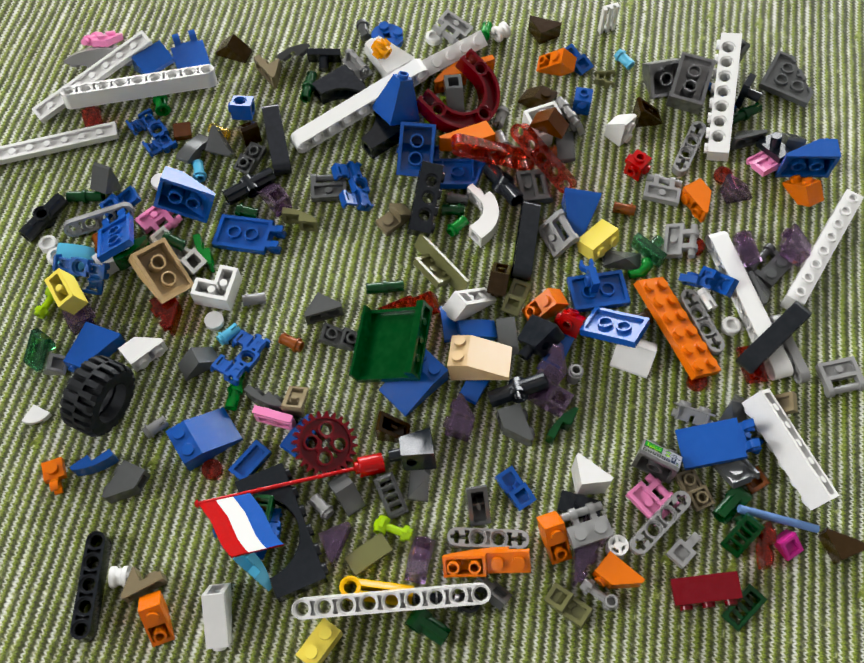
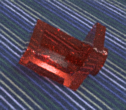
M98 106L85 107V109L81 110L85 127L103 124L102 112Z

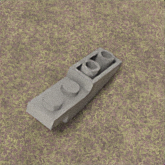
M119 45L82 49L68 56L64 60V64H70V67L87 66L89 68L119 47ZM132 60L124 66H131L133 64Z

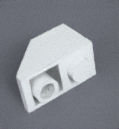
M617 115L606 125L604 136L618 147L628 143L633 136L632 131L636 126L637 115Z
M133 337L118 349L133 369L138 372L140 369L146 368L155 358L161 357L168 350V347L162 338Z

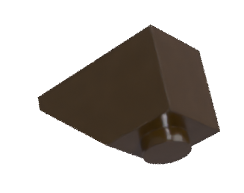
M544 85L529 88L520 97L518 103L531 109L552 101L556 102L558 92Z
M498 262L493 263L487 293H491L494 297L506 295L512 265Z

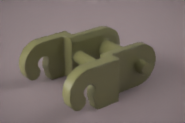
M614 70L595 71L596 79L593 83L604 86V88H609L610 85L614 88L615 82L607 81L606 77H610V74H612V77H615L616 72Z

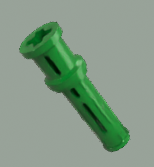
M167 95L154 96L152 98L153 103L156 105L155 112L157 115L166 116L171 112V108L167 103Z

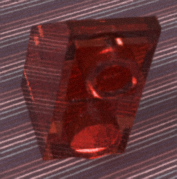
M156 297L149 300L153 306L150 310L155 318L160 317L162 320L159 324L164 332L169 331L172 336L176 335L183 313L177 299L174 297L164 304H161Z

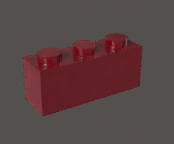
M737 571L670 579L675 609H680V612L693 611V607L702 606L703 609L716 608V604L725 603V607L739 605L738 602L743 599Z

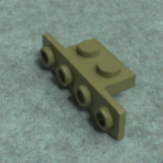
M419 234L414 247L422 256L415 258L413 262L418 270L436 288L449 283L456 291L466 290L470 281L425 234Z

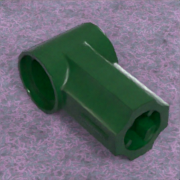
M742 486L735 489L731 487L724 495L725 498L711 512L716 520L726 525L736 515L738 505L745 506L753 498V495Z
M413 610L405 624L416 633L423 634L441 647L450 634L451 629L432 617L433 615L428 610Z

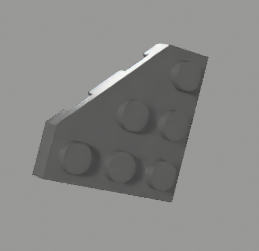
M778 50L758 88L806 108L814 91L811 87H808L807 79L802 69L797 67L796 58Z

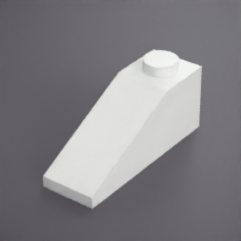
M485 287L454 291L442 309L446 312L448 318L453 321H459L490 306L497 299L491 293H487Z

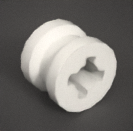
M503 21L499 23V26L491 28V34L494 40L499 43L503 41V38L511 36V30L508 24Z
M614 535L605 545L606 554L611 551L618 558H622L629 549V543L622 535Z
M128 565L123 568L111 566L108 573L109 587L116 588L117 586H122L124 588L131 571V566Z

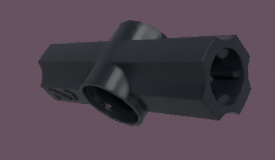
M494 161L485 164L483 173L493 184L492 189L502 195L511 206L515 207L521 204L524 200L523 194L514 184V178L504 172Z
M268 167L253 176L250 174L244 175L240 178L238 184L222 192L228 204L233 205L246 197L254 198L258 196L261 189L276 182L277 178L273 170Z
M59 193L55 194L44 206H38L33 210V217L18 231L19 234L27 241L32 242L44 229L54 226L55 218L69 205V202Z
M540 372L527 378L513 377L507 385L488 391L487 394L492 407H497L511 401L522 403L528 399V395L550 387L545 373Z

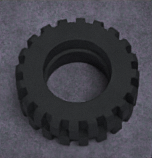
M103 355L91 357L88 361H84L81 367L74 371L72 378H69L68 385L62 393L60 414L63 422L67 426L91 437H99L109 433L119 423V420L123 418L126 409L129 408L130 400L133 398L135 376L128 366Z

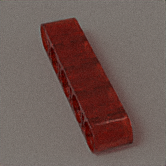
M519 123L511 127L510 134L559 192L564 193L565 180L570 183L569 188H576L577 180L530 125ZM519 127L523 129L522 136L518 133ZM531 140L535 143L534 149L530 147ZM542 153L546 155V162H543L541 159ZM553 167L558 169L557 175L553 173Z
M456 133L450 138L452 153L459 157L522 171L531 170L535 164L532 152L527 148Z

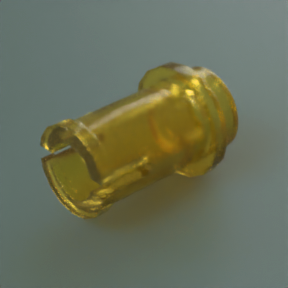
M216 122L209 124L208 133L211 126L215 125L220 128L226 140L230 138V129L221 127Z

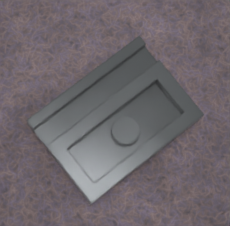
M747 459L712 465L732 489L750 483L754 478H760V472Z

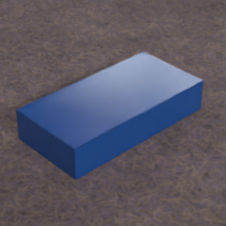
M255 440L228 470L238 480L253 475L272 453L258 440Z

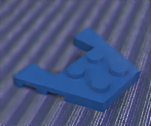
M435 145L433 163L443 165V172H445L444 182L440 183V189H467L472 183L477 187L491 148L475 152L476 158L440 159L439 145Z

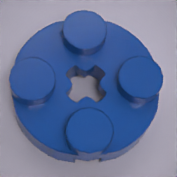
M383 21L371 33V38L380 36L384 39V37H390L387 40L399 48L403 44V30L394 24Z

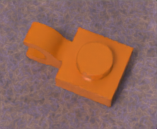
M59 457L41 463L43 479L46 484H49L50 491H54L55 495L64 493L61 481L67 478L64 459Z

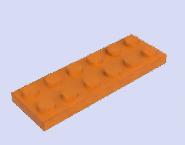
M664 277L637 280L633 284L690 379L694 380L718 374L721 368L717 360L709 351L707 344L702 340L697 328L692 324Z

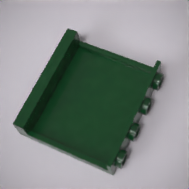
M417 300L416 307L371 310L367 305H364L349 376L359 383L420 380L433 308L424 300Z

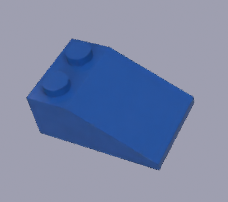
M401 121L396 175L418 177L422 161L433 163L436 124Z
M818 139L786 153L775 173V177H791L794 175H800L801 177H828L841 158L838 139Z
M165 166L160 177L153 206L207 223L216 193L185 172Z
M425 349L420 380L385 382L379 391L407 417L448 380V369Z
M224 407L184 420L165 431L189 471L243 440Z

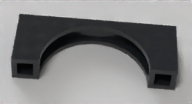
M345 64L312 83L313 94L323 105L334 100L349 99L367 88L364 81L359 79L355 72ZM375 111L376 120L373 127L367 134L361 137L362 148L372 159L399 143L401 125L390 126Z
M279 463L235 481L238 492L288 482L293 477L289 467L285 469L283 464ZM289 485L254 493L273 495L275 504L288 510L295 517L299 526V544L293 559L280 573L269 578L277 600L281 603L327 583L326 575L330 573L326 563L320 562L319 555H322L318 542L314 544L311 536L315 534L311 524L306 525L304 517L307 514L303 504L299 506L297 498L300 495L296 486L292 487Z

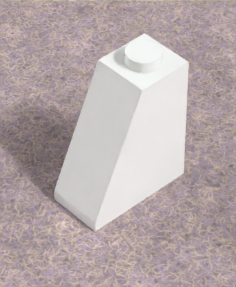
M382 37L371 38L365 43L364 53L382 78L415 59L412 55L392 43L390 45L392 52L389 57L377 59L372 55L371 46L376 39L379 38L381 40Z
M231 583L209 585L201 595L206 650L223 651L232 642Z

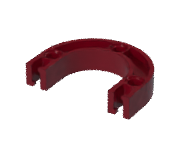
M472 48L459 59L455 67L474 85L477 91L478 106L475 110L470 112L452 110L429 88L416 100L418 112L430 124H436V128L442 132L449 133L483 121L489 122L499 107L500 87L492 69Z

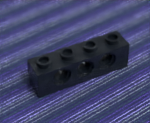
M422 161L407 234L419 237V234L423 233L428 238L431 233H434L436 223H433L434 216L437 217L439 206H436L437 199L440 200L442 189L439 188L440 183H443L445 178L443 165ZM426 181H432L434 186H429ZM423 198H429L431 203L424 202ZM419 215H426L428 220H422Z

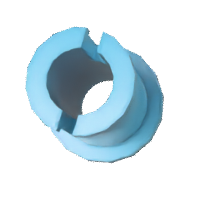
M619 49L614 55L615 60L619 61L627 70L631 69L635 64V61L626 54L625 50Z
M196 159L192 162L193 178L202 183L206 180L207 174L204 172L203 161Z
M233 323L223 332H218L216 339L222 346L228 345L229 341L241 331L239 326L236 327V323Z

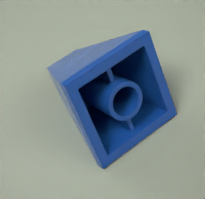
M399 71L398 74L392 75L372 105V109L390 126L399 125L401 121L419 122L420 119L413 79L405 71Z
M565 187L561 202L562 209L565 211V217L572 229L580 237L587 231L602 193Z

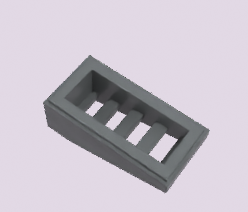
M392 472L373 480L386 513L391 520L409 513ZM391 481V484L381 487V485ZM394 488V492L384 496V492ZM394 497H398L397 500L391 503H387L388 500ZM401 504V508L391 512L390 508Z

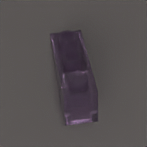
M586 515L582 522L590 520L589 516ZM607 539L572 551L571 585L575 587L577 582L582 584L588 574L585 568L588 564L593 565L598 556L595 553L598 546L603 547Z

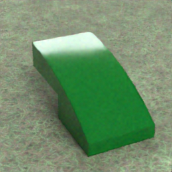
M200 234L193 235L197 251L207 260L204 265L211 273H215L214 258L210 248H204V242Z

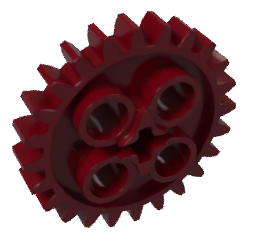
M317 411L316 418L309 414V421L302 419L303 426L297 425L296 429L299 432L292 434L297 440L291 441L292 445H296V448L291 452L298 453L294 460L301 459L302 461L299 467L306 465L305 472L307 473L312 469L313 476L317 475L318 472L323 474L333 470H341L340 467L342 469L348 468L345 462H353L349 456L356 455L352 448L358 446V444L352 443L357 436H351L350 433L354 431V428H347L350 422L348 421L343 424V416L336 419V413L334 412L329 417L328 411H325L323 416ZM322 425L329 428L330 432L328 435L321 432L320 428ZM306 439L314 441V448L307 447ZM326 440L328 442L327 447L323 448L321 444ZM335 440L342 442V450L335 448ZM332 452L337 455V458L333 457ZM320 454L327 455L328 463L324 464L319 460Z

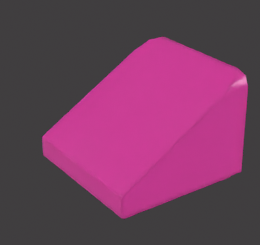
M784 530L771 539L773 545L786 561H790L804 551L796 532Z

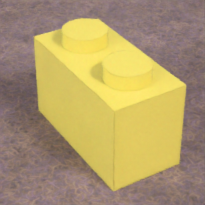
M601 219L580 236V241L577 242L578 252L588 259L592 258L595 262L618 244L619 229Z
M58 268L44 280L58 308L75 315L88 304L84 293L73 275Z
M323 618L296 653V656L304 663H323L343 636L342 631L326 618Z

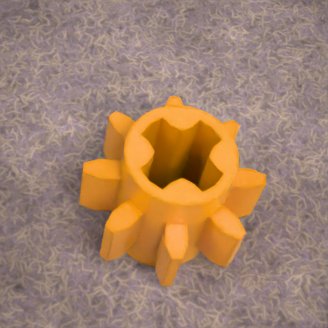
M386 38L376 39L371 46L372 55L377 59L388 58L392 52L391 42Z

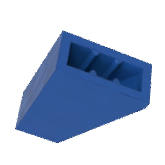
M85 322L63 362L67 365L68 370L74 373L77 368L81 367L84 361H88L91 357L103 355L109 358L126 341L118 332Z

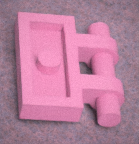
M106 31L105 34L93 32L91 35L84 36L81 44L92 47H109L124 39L122 33H116L115 31Z
M151 206L134 220L148 234L152 230L155 233L160 228L159 225L165 220L168 223L164 226L168 230L175 229L183 218L179 214L173 218L172 215L175 213Z
M651 473L644 478L649 483L648 486L641 480L625 495L648 520L674 494L672 491L669 492L661 484L662 481L659 478H655ZM656 490L663 499L660 500L652 491ZM677 501V503L672 507L676 508L680 504V502ZM663 510L661 514L662 518L664 519L668 514H670V511Z

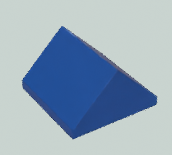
M160 40L131 57L134 70L141 75L159 72L175 62L173 56Z

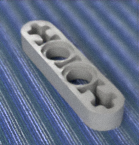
M695 121L691 124L671 170L674 175L678 177L686 175L706 131V125L703 122ZM696 128L700 129L698 134H694ZM688 140H694L696 144L691 145L688 143ZM687 152L691 157H684L682 153ZM680 163H684L682 169L678 168Z
M121 202L70 218L64 222V233L69 237H77L103 228L102 220L105 213L113 215V218L110 220V222L118 219L116 217V210L126 208L134 216V208L129 202ZM87 219H93L95 220V224L92 226H88L85 224V221ZM70 225L75 227L74 231H72V229H69Z
M692 289L683 290L679 297V303L686 311L692 324L697 328L699 335L707 344L711 354L718 356L725 348V343L697 293ZM692 311H699L702 317H694ZM701 327H708L711 330V333H703ZM714 344L718 345L719 347L717 349L716 347H712L711 345Z
M781 315L770 316L771 323L773 324ZM791 335L782 345L793 366L792 376L796 383L801 384L810 381L811 375Z
M677 491L672 494L629 540V550L631 553L643 555L648 552L691 504V498L687 492ZM683 497V504L676 508L672 507L677 503V498ZM663 510L671 512L672 519L670 521H665L662 518ZM650 524L658 528L656 536L649 534L648 526ZM644 537L648 540L641 545L643 549L637 550L635 548L637 545L635 541L638 542Z
M454 527L447 534L448 544L452 548L457 549L491 547L526 549L530 540L529 535L525 531L512 529ZM454 533H459V537H466L465 533H469V544H465L466 539H459L458 543H455L454 539L450 537H453ZM479 533L483 536L484 540L481 544H475L471 537ZM494 535H502L505 540L504 543L496 545L492 539ZM508 535H511L510 539H517V536H521L525 542L520 546L517 541H511V546H508Z

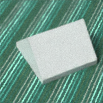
M640 339L636 348L616 344L609 366L647 379L657 352V344L644 339Z
M580 453L576 455L571 467L575 494L591 495L605 493L614 477Z

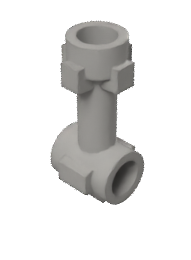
M586 577L579 587L582 593L585 595L590 593L600 600L604 610H616L619 606L617 596L614 594L606 595L594 586L596 581L593 579L589 580Z

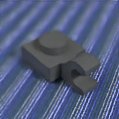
M487 577L477 578L478 581L486 584L491 591L489 603L501 610L510 600L512 594L496 581L492 583ZM478 587L475 590L478 593L484 592L483 597H486L487 591L485 588Z

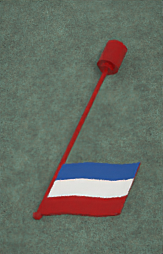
M381 452L357 457L353 467L203 501H198L197 499L194 505L196 508L200 507L210 520L222 548L231 558L284 546V544L273 532L263 509L251 494L355 471L356 475L359 474L360 478L385 473L384 459Z

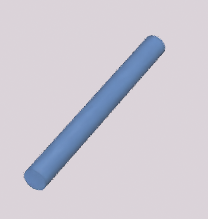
M740 504L737 507V512L741 514L748 512L753 517L818 533L820 530V526L817 524Z

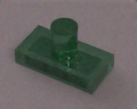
M638 232L632 240L631 247L644 257L650 258L658 268L664 264L668 255L659 248L664 243V239L659 235H656L650 241Z
M38 328L32 329L30 332L23 362L36 372L43 370L47 352L53 351L56 348L51 337Z

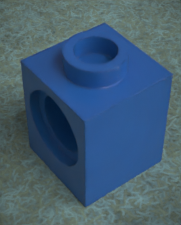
M576 87L572 111H575L576 114L589 115L593 89Z
M233 95L231 102L228 103V111L231 113L232 120H253L255 114L254 96Z

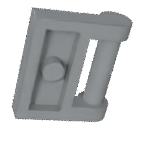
M563 209L557 210L538 228L553 258H559L573 244L580 241L579 235L574 232L565 217L566 213ZM558 220L568 235L567 239H565L556 223Z
M854 356L819 363L815 366L827 398L854 390H864V377ZM854 378L855 380L854 383L833 387L832 382Z

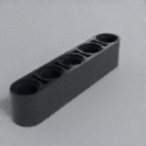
M279 105L261 106L275 176L292 174Z
M525 200L522 202L511 270V278L528 282L531 279L541 211L540 203Z
M795 301L737 358L736 362L748 373L753 374L812 315V312L798 301Z
M93 531L86 539L70 626L71 636L84 643L92 641L97 634L112 547L110 538L100 531ZM99 539H103L102 544L95 547L96 542ZM99 560L98 566L92 569L93 562ZM95 581L94 588L88 591L89 584ZM91 603L89 612L84 613L85 606ZM84 626H87V632L85 633V635L81 636V629Z

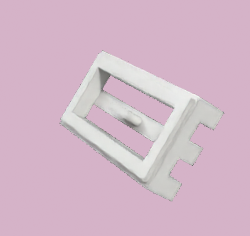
M618 2L602 7L597 30L599 34H603V31L605 33L609 32V29L611 31L615 30L620 9Z

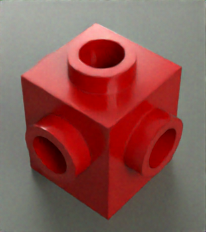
M637 149L625 159L626 166L623 173L638 182L643 175H647L650 171L652 158Z
M565 308L562 313L558 312L554 322L557 323L564 334L576 339L586 317L580 315L573 308Z

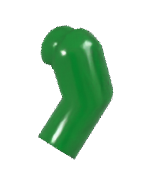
M645 257L642 259V265L639 269L628 270L629 279L645 277L653 268L651 259Z

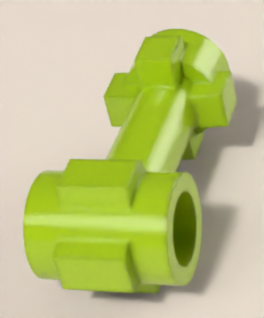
M48 287L45 290V295L48 297L41 306H36L34 309V315L41 319L50 314L48 309L55 301Z
M379 515L378 519L375 520L373 525V532L375 534L382 533L385 536L386 532L400 536V541L410 542L414 531L410 526L405 525L401 528L389 524L391 519L384 515Z

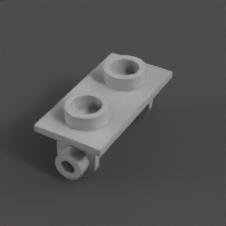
M353 49L345 51V58L341 59V61L349 69H352L359 79L364 80L374 74Z
M680 400L679 403L674 402L678 406L677 409L673 408L671 412L674 419L689 422L690 416H694L692 421L694 425L712 423L713 420H709L710 416H716L711 414V409L702 406L696 409L691 407L692 403Z

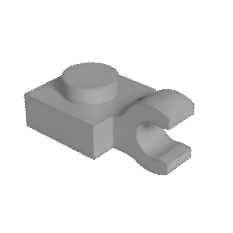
M694 532L686 541L679 538L665 555L679 568L683 569L697 553L692 547L700 540L701 536Z

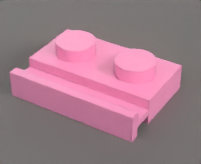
M763 151L746 158V164H750L751 168L762 177L778 170L780 166Z
M254 405L252 410L257 422L290 431L297 424L293 415L257 405Z

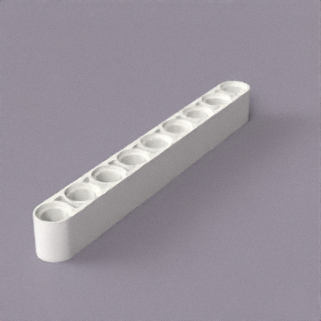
M420 59L410 61L294 131L290 135L291 142L297 152L305 153L374 112L372 105L393 74H398L399 71L407 72L409 77L413 79L415 87L429 77L428 69Z
M206 64L66 86L60 90V94L67 109H79L211 88L216 86L218 81L214 67Z
M721 231L707 235L705 243L717 270L739 281L731 299L753 343L772 323L728 233ZM781 345L763 363L764 369L772 381L793 375V366L783 345Z
M477 582L312 596L296 600L292 605L291 611L295 618L305 620L482 605L491 598V591L486 584ZM478 587L486 589L487 595L484 599H477L474 596V592ZM461 589L464 591L465 597L462 601H455L452 598L454 590ZM433 591H439L443 599L439 603H434L430 600V594ZM410 593H417L420 596V602L417 605L409 603L408 595ZM388 595H395L397 597L398 604L396 606L390 607L387 605L386 597ZM368 596L374 598L376 602L375 607L372 609H368L364 605V599ZM348 598L353 602L352 610L347 611L342 607L343 599ZM323 600L328 601L331 605V609L327 613L320 609V603ZM300 602L308 605L307 614H301L298 611Z

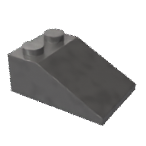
M682 52L665 106L698 115L706 97L716 60Z

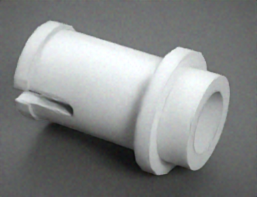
M701 288L696 293L705 306L706 311L710 312L711 309L717 308L718 304H716L710 294L711 290Z

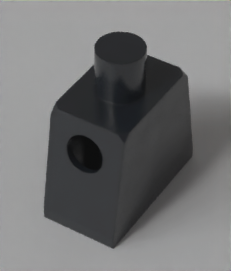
M532 314L518 336V341L523 346L518 354L525 361H528L533 354L543 358L565 338V335L557 324Z
M430 428L400 436V448L388 450L390 462L402 460L403 468L406 471L437 469Z

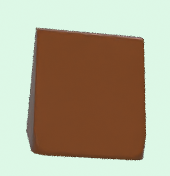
M759 466L755 468L760 472V478H754L752 482L745 484L751 494L771 484Z

